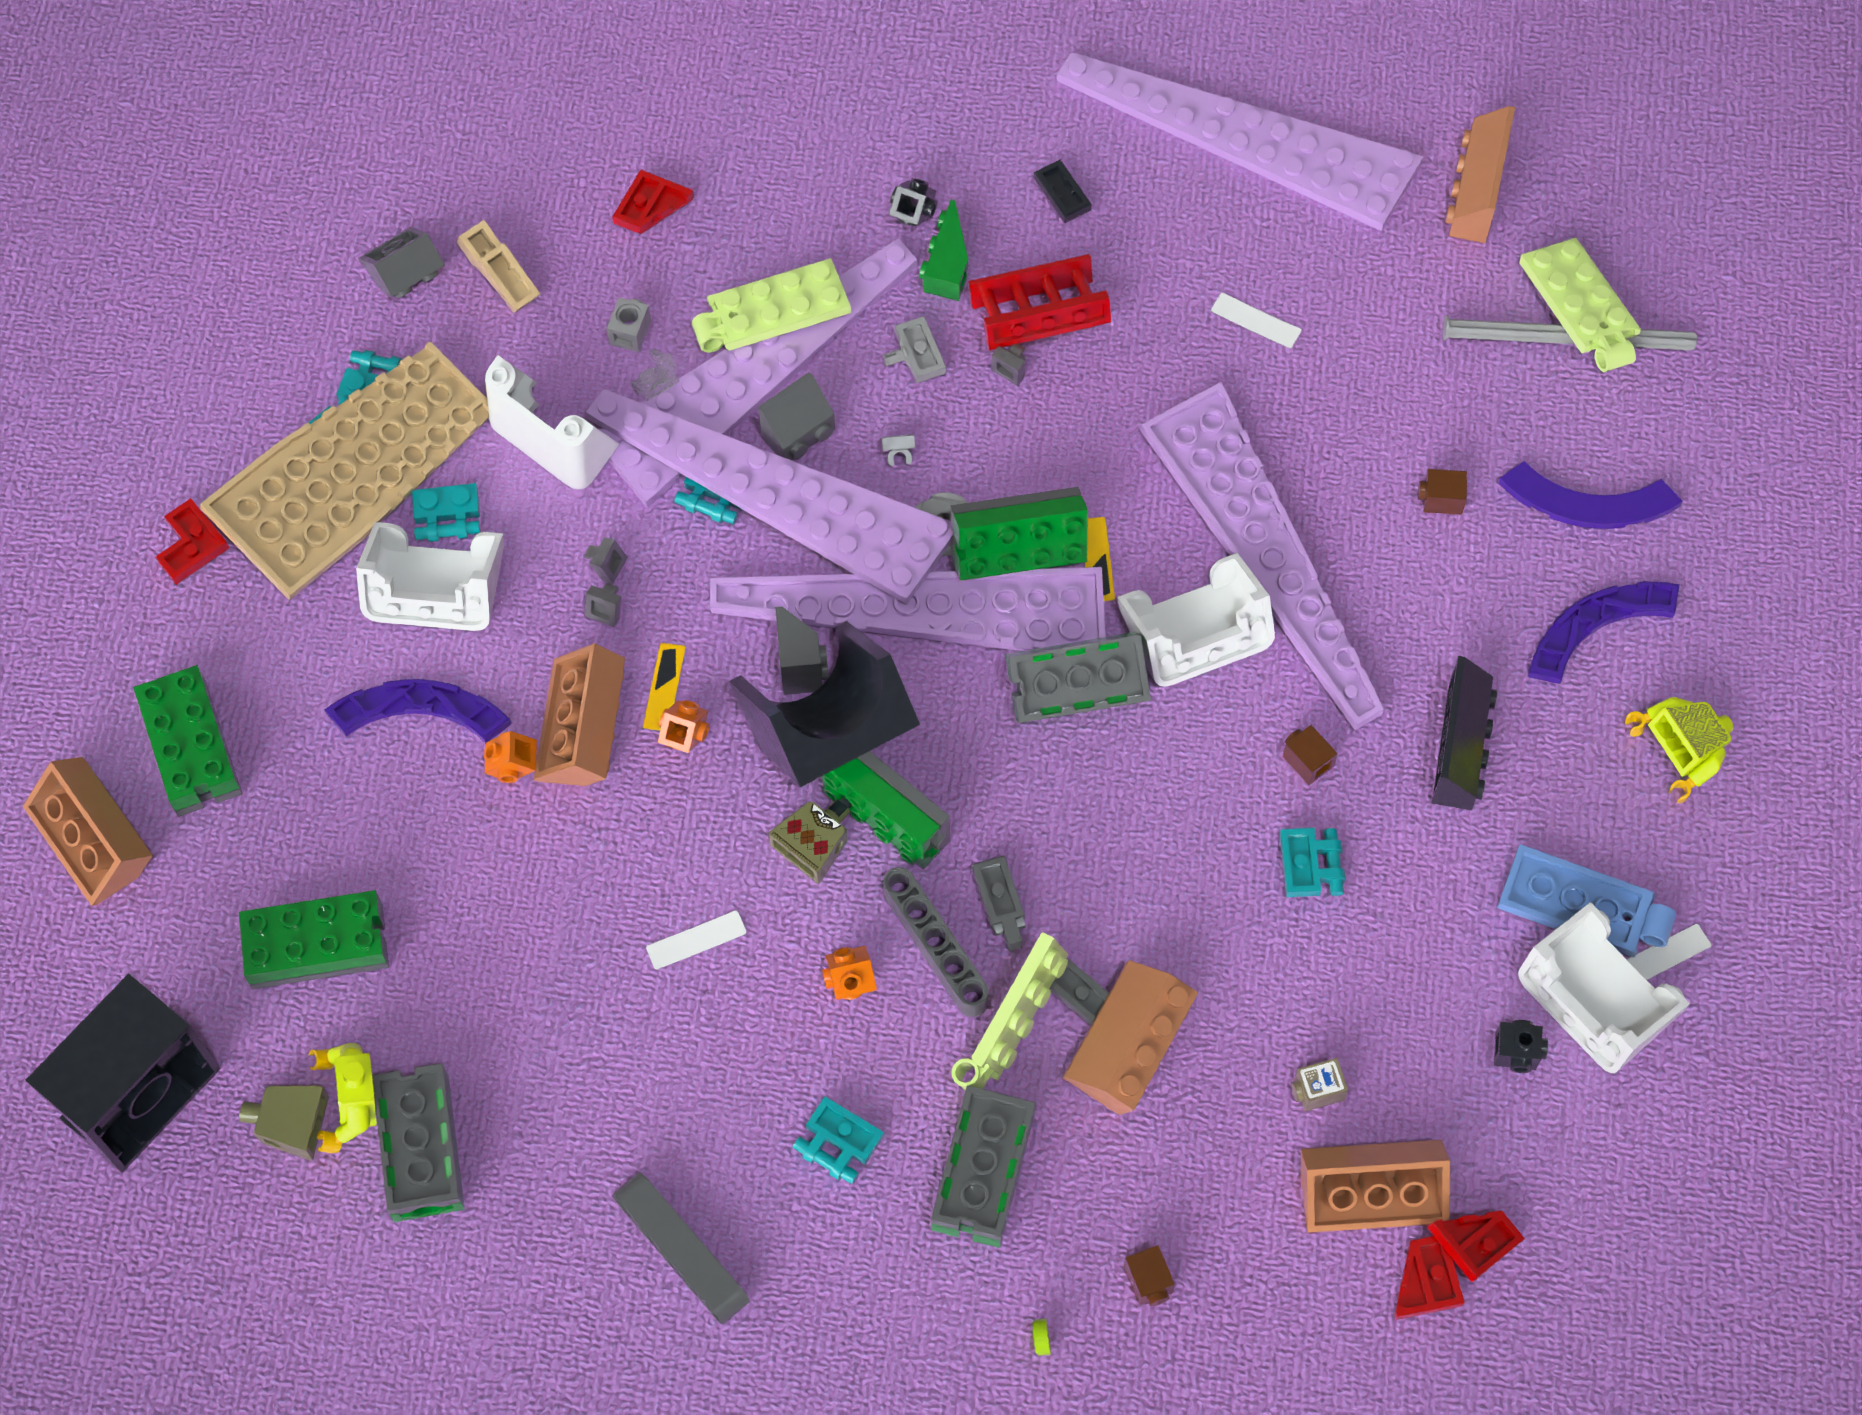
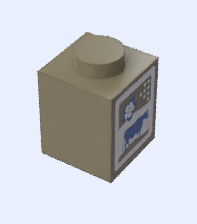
M1338 1058L1297 1069L1294 1081L1291 1082L1293 1096L1296 1102H1302L1305 1112L1345 1101L1349 1091Z

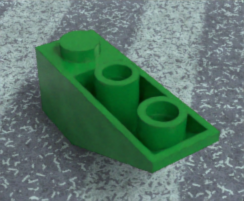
M951 199L947 211L942 210L938 220V228L940 230L938 236L933 235L928 250V253L931 255L928 261H923L919 279H923V292L959 301L968 278V256L956 202Z

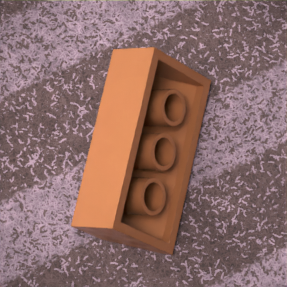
M1507 106L1475 117L1471 130L1465 129L1461 147L1467 148L1466 155H1459L1456 169L1457 173H1462L1461 179L1454 180L1451 198H1456L1455 206L1449 205L1445 222L1451 224L1450 237L1486 243L1496 207L1515 107Z
M594 643L553 660L533 780L546 783L587 786L607 778L610 768L611 746L615 737L616 714L619 710L621 683L624 679L625 657Z
M84 757L51 761L23 805L27 814L91 906L98 905L136 880L153 856Z
M1130 960L1127 961L1062 1078L1118 1115L1134 1111L1198 992L1170 973Z
M1442 1140L1301 1149V1185L1308 1233L1429 1225L1438 1219L1443 1221L1450 1220V1159Z

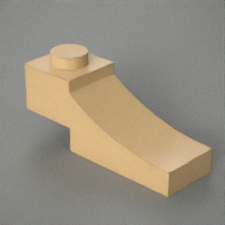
M485 220L458 237L456 243L471 264L485 276L513 313L540 296L539 291L505 243H500Z

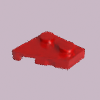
M640 169L613 214V223L642 234L691 202L694 198V192L692 189Z
M1502 1210L1487 1212L1481 1216L1475 1214L1461 1216L1459 1219L1447 1221L1438 1219L1427 1227L1471 1282L1479 1278L1525 1239Z
M1435 1236L1411 1240L1408 1246L1395 1308V1320L1462 1307L1465 1302L1452 1257Z

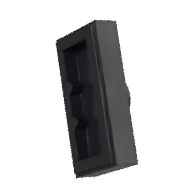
M1061 159L1034 172L1035 181L1064 223L1091 211L1092 204Z

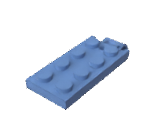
M1519 844L1497 906L1498 909L1557 929L1591 902L1598 910L1603 911L1610 920L1611 933L1607 940L1620 953L1634 958L1637 954L1639 939L1654 947L1667 946L1677 915L1675 910L1668 906L1652 904L1656 895L1650 890ZM1623 916L1628 917L1630 921H1625Z

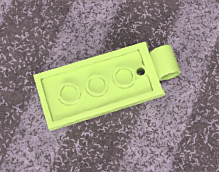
M1577 238L1521 255L1520 265L1581 353L1596 349L1595 361L1602 372L1635 362V349L1628 338L1640 334L1641 328Z
M830 258L709 295L707 300L713 312L701 313L694 317L692 327L703 352H715L722 348L723 345L730 351L850 314L851 305L834 263Z
M1043 932L1040 934L971 1058L973 1060L961 1059L953 1066L952 1078L965 1091L967 1085L983 1089L990 1077L998 1081L1003 1070L1010 1068L1017 1055L1015 1050L1021 1038L1025 1039L1031 1032L1034 1025V1020L1032 1019L1038 1008L1045 1006L1051 994L1049 988L1056 977L1059 978L1064 973L1068 964L1066 959L1068 953L1053 937ZM975 1069L974 1078L964 1083L965 1073Z

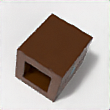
M1428 469L1425 481L1420 480L1418 486V500H1423V512L1462 515L1467 500V471Z
M1312 725L1303 731L1300 729L1295 730L1285 740L1283 758L1308 785H1311L1334 767L1338 753Z
M1159 1245L1125 1257L1123 1267L1140 1306L1149 1303L1150 1307H1153L1170 1299L1169 1295L1173 1294L1175 1283Z

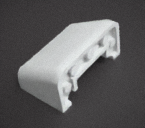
M498 355L485 375L491 427L569 487L574 489L588 487L620 444L577 415L565 417L555 430L533 414L539 405L532 395V387L534 388L537 382Z
M375 522L356 568L362 614L371 621L471 631H479L486 628L492 615L503 554V533L481 532L472 539L471 551L408 546V537L403 528L391 523Z
M1238 553L1224 557L1212 566L1210 570L1211 584L1153 605L1149 595L1140 590L1117 597L1120 612L1130 633L1136 632L1141 635L1146 667L1153 680L1159 686H1170L1262 652L1272 644L1275 638L1270 595Z
M1590 902L1533 947L1519 969L1518 975L1525 989L1605 1071L1616 1073L1673 1022L1690 1003L1676 986L1662 983L1657 988H1654L1607 940L1611 933L1608 916Z

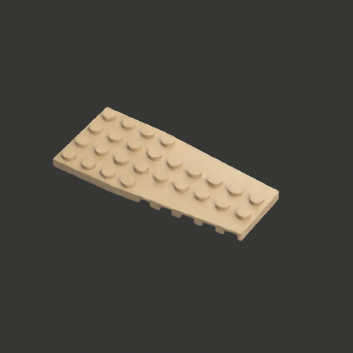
M428 342L423 350L412 357L410 355L400 361L399 366L387 374L383 372L375 378V382L361 391L359 389L348 396V400L336 408L332 406L322 413L321 418L312 424H305L272 446L200 504V509L290 600L363 541L371 533L375 522L381 523L413 490L421 485L489 419L487 398L432 342Z

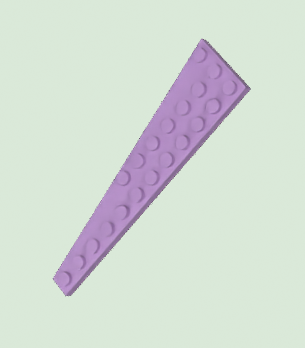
M1073 52L1070 53L1057 73V81L1380 231L1384 228L1424 156L1407 150L1394 148Z
M898 238L839 276L851 305L850 314L728 351V349H725L646 399L642 404L725 435L731 429H736L742 424L749 414L754 413L760 405L771 398L810 363L812 356L822 347L826 348L841 330L845 327L848 329L856 321V317L865 309L871 308L880 300L883 294L888 293L916 268L917 258ZM600 429V431L620 444L609 458V462L646 508L676 483L675 479L681 475L680 472L606 429Z
M1222 382L1141 424V433L1229 555L1238 553L1270 595L1273 617L1354 730L1383 715L1384 708L1366 671L1361 667L1360 659L1355 649L1350 646L1344 634L1345 629L1340 619H1337L1331 607V601L1317 579L1318 575L1283 504L1278 500V494L1273 484L1268 481L1263 471V464L1259 456H1256L1250 444V438L1246 430H1243L1237 418V412Z
M603 389L585 412L588 420L905 604H908L951 544V537L954 536L951 521L606 389Z
M1102 567L1036 569L960 581L957 571L930 572L908 604L901 602L855 574L710 578L711 613L777 621L775 607L782 606L806 625L835 628V626L848 621L862 632L1018 651L1106 637Z

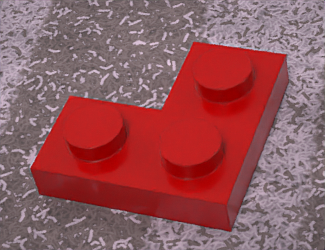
M190 498L164 516L166 522L180 540L155 556V558L175 585H177L228 550L229 545Z

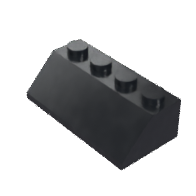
M1458 656L1448 686L1432 804L1472 811L1476 799L1482 800L1485 780H1481L1479 777L1480 770L1486 769L1489 750L1483 748L1485 739H1490L1493 720L1488 719L1489 709L1495 708L1497 690L1492 689L1493 676L1464 656Z

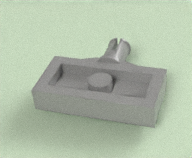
M924 316L895 325V334L900 343V349L882 354L886 367L904 361L910 367L916 383L946 374L945 363Z

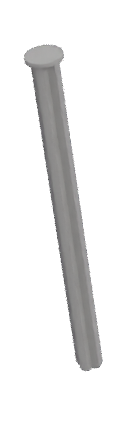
M1445 315L1443 321V341H1447L1448 338L1575 344L1564 327L1559 324L1449 319V315ZM1641 329L1640 334L1628 338V340L1634 347L1694 350L1697 344V334L1693 331Z

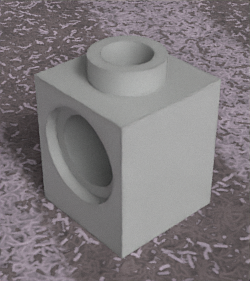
M619 297L606 328L609 344L640 352L651 324L649 305L637 299L627 300ZM628 321H635L634 323L626 324Z

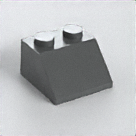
M412 227L358 258L383 293L391 297L396 296V298L413 290L412 285L420 280L426 282L433 279L439 274L438 269L445 266L428 234Z
M810 372L758 407L762 439L776 455L789 460L801 458L808 451V448L818 441L823 442L827 440L835 430L834 412Z
M782 606L775 607L784 695L815 692L823 685L822 679L829 678L826 645L819 646L818 633Z

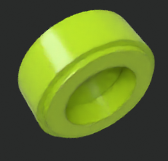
M1047 1318L1034 1319L1032 1327L1035 1352L1038 1356L1051 1355Z

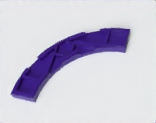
M1525 461L1500 477L1498 482L1511 496L1525 506L1533 507L1550 515L1549 518L1585 528L1616 529L1625 528L1626 525L1651 522L1679 508L1683 502L1662 479L1629 493L1594 495L1577 492L1555 484L1532 469Z
M1643 581L1633 585L1611 586L1582 598L1564 611L1541 639L1531 661L1527 677L1560 684L1566 664L1577 647L1592 633L1610 623L1637 616L1673 618L1676 611L1680 584Z
M403 679L383 682V685L364 691L363 689L355 691L324 709L327 716L346 737L371 722L403 714H425L448 719L473 732L485 744L512 724L510 718L482 696L465 691L457 685L425 679Z

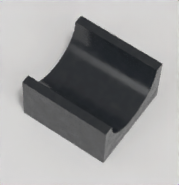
M848 621L835 626L839 642L835 667L827 681L811 695L792 702H775L768 700L742 675L729 681L759 749L799 787L818 779L920 725L891 654Z
M128 973L25 1081L62 1114L59 1119L119 1172L123 1173L221 1068L192 1027Z

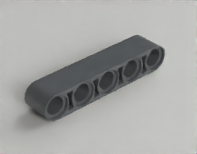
M903 867L891 869L884 877V895L887 903L959 1011L968 1017L982 1015L988 1006V987L913 874ZM897 883H903L908 887L903 892H895L891 889ZM921 910L926 916L922 919H913L909 914L912 911ZM933 937H939L945 941L938 947L930 946L927 943ZM952 964L963 968L958 974H950L945 969ZM969 992H976L982 998L977 1002H969L964 996Z
M640 1171L612 1194L621 1209L721 1325L726 1323L750 1302L749 1297Z

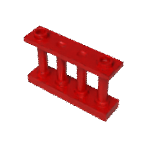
M1090 254L968 281L972 309L985 307L989 317L983 318L986 344L989 350L997 349L998 346L1002 348L1111 323L1110 298L1107 291L1093 293L1088 284L1093 282ZM1076 286L1080 296L1062 300L1058 290ZM1046 293L1050 303L1031 306L1028 297ZM1016 300L1019 310L1001 314L998 306L999 303Z

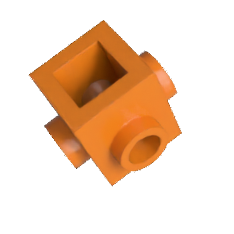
M677 700L669 709H664L659 721L661 730L658 743L689 753L699 742H704L708 735L710 724L706 720L709 710L700 708L696 702L690 700Z
M509 731L501 733L498 737L486 742L484 774L496 777L503 783H514L519 778L536 771L537 740Z
M866 946L853 949L843 947L835 950L832 954L825 955L828 968L822 969L826 989L833 988L837 1000H852L860 997L863 993L877 990L871 959Z

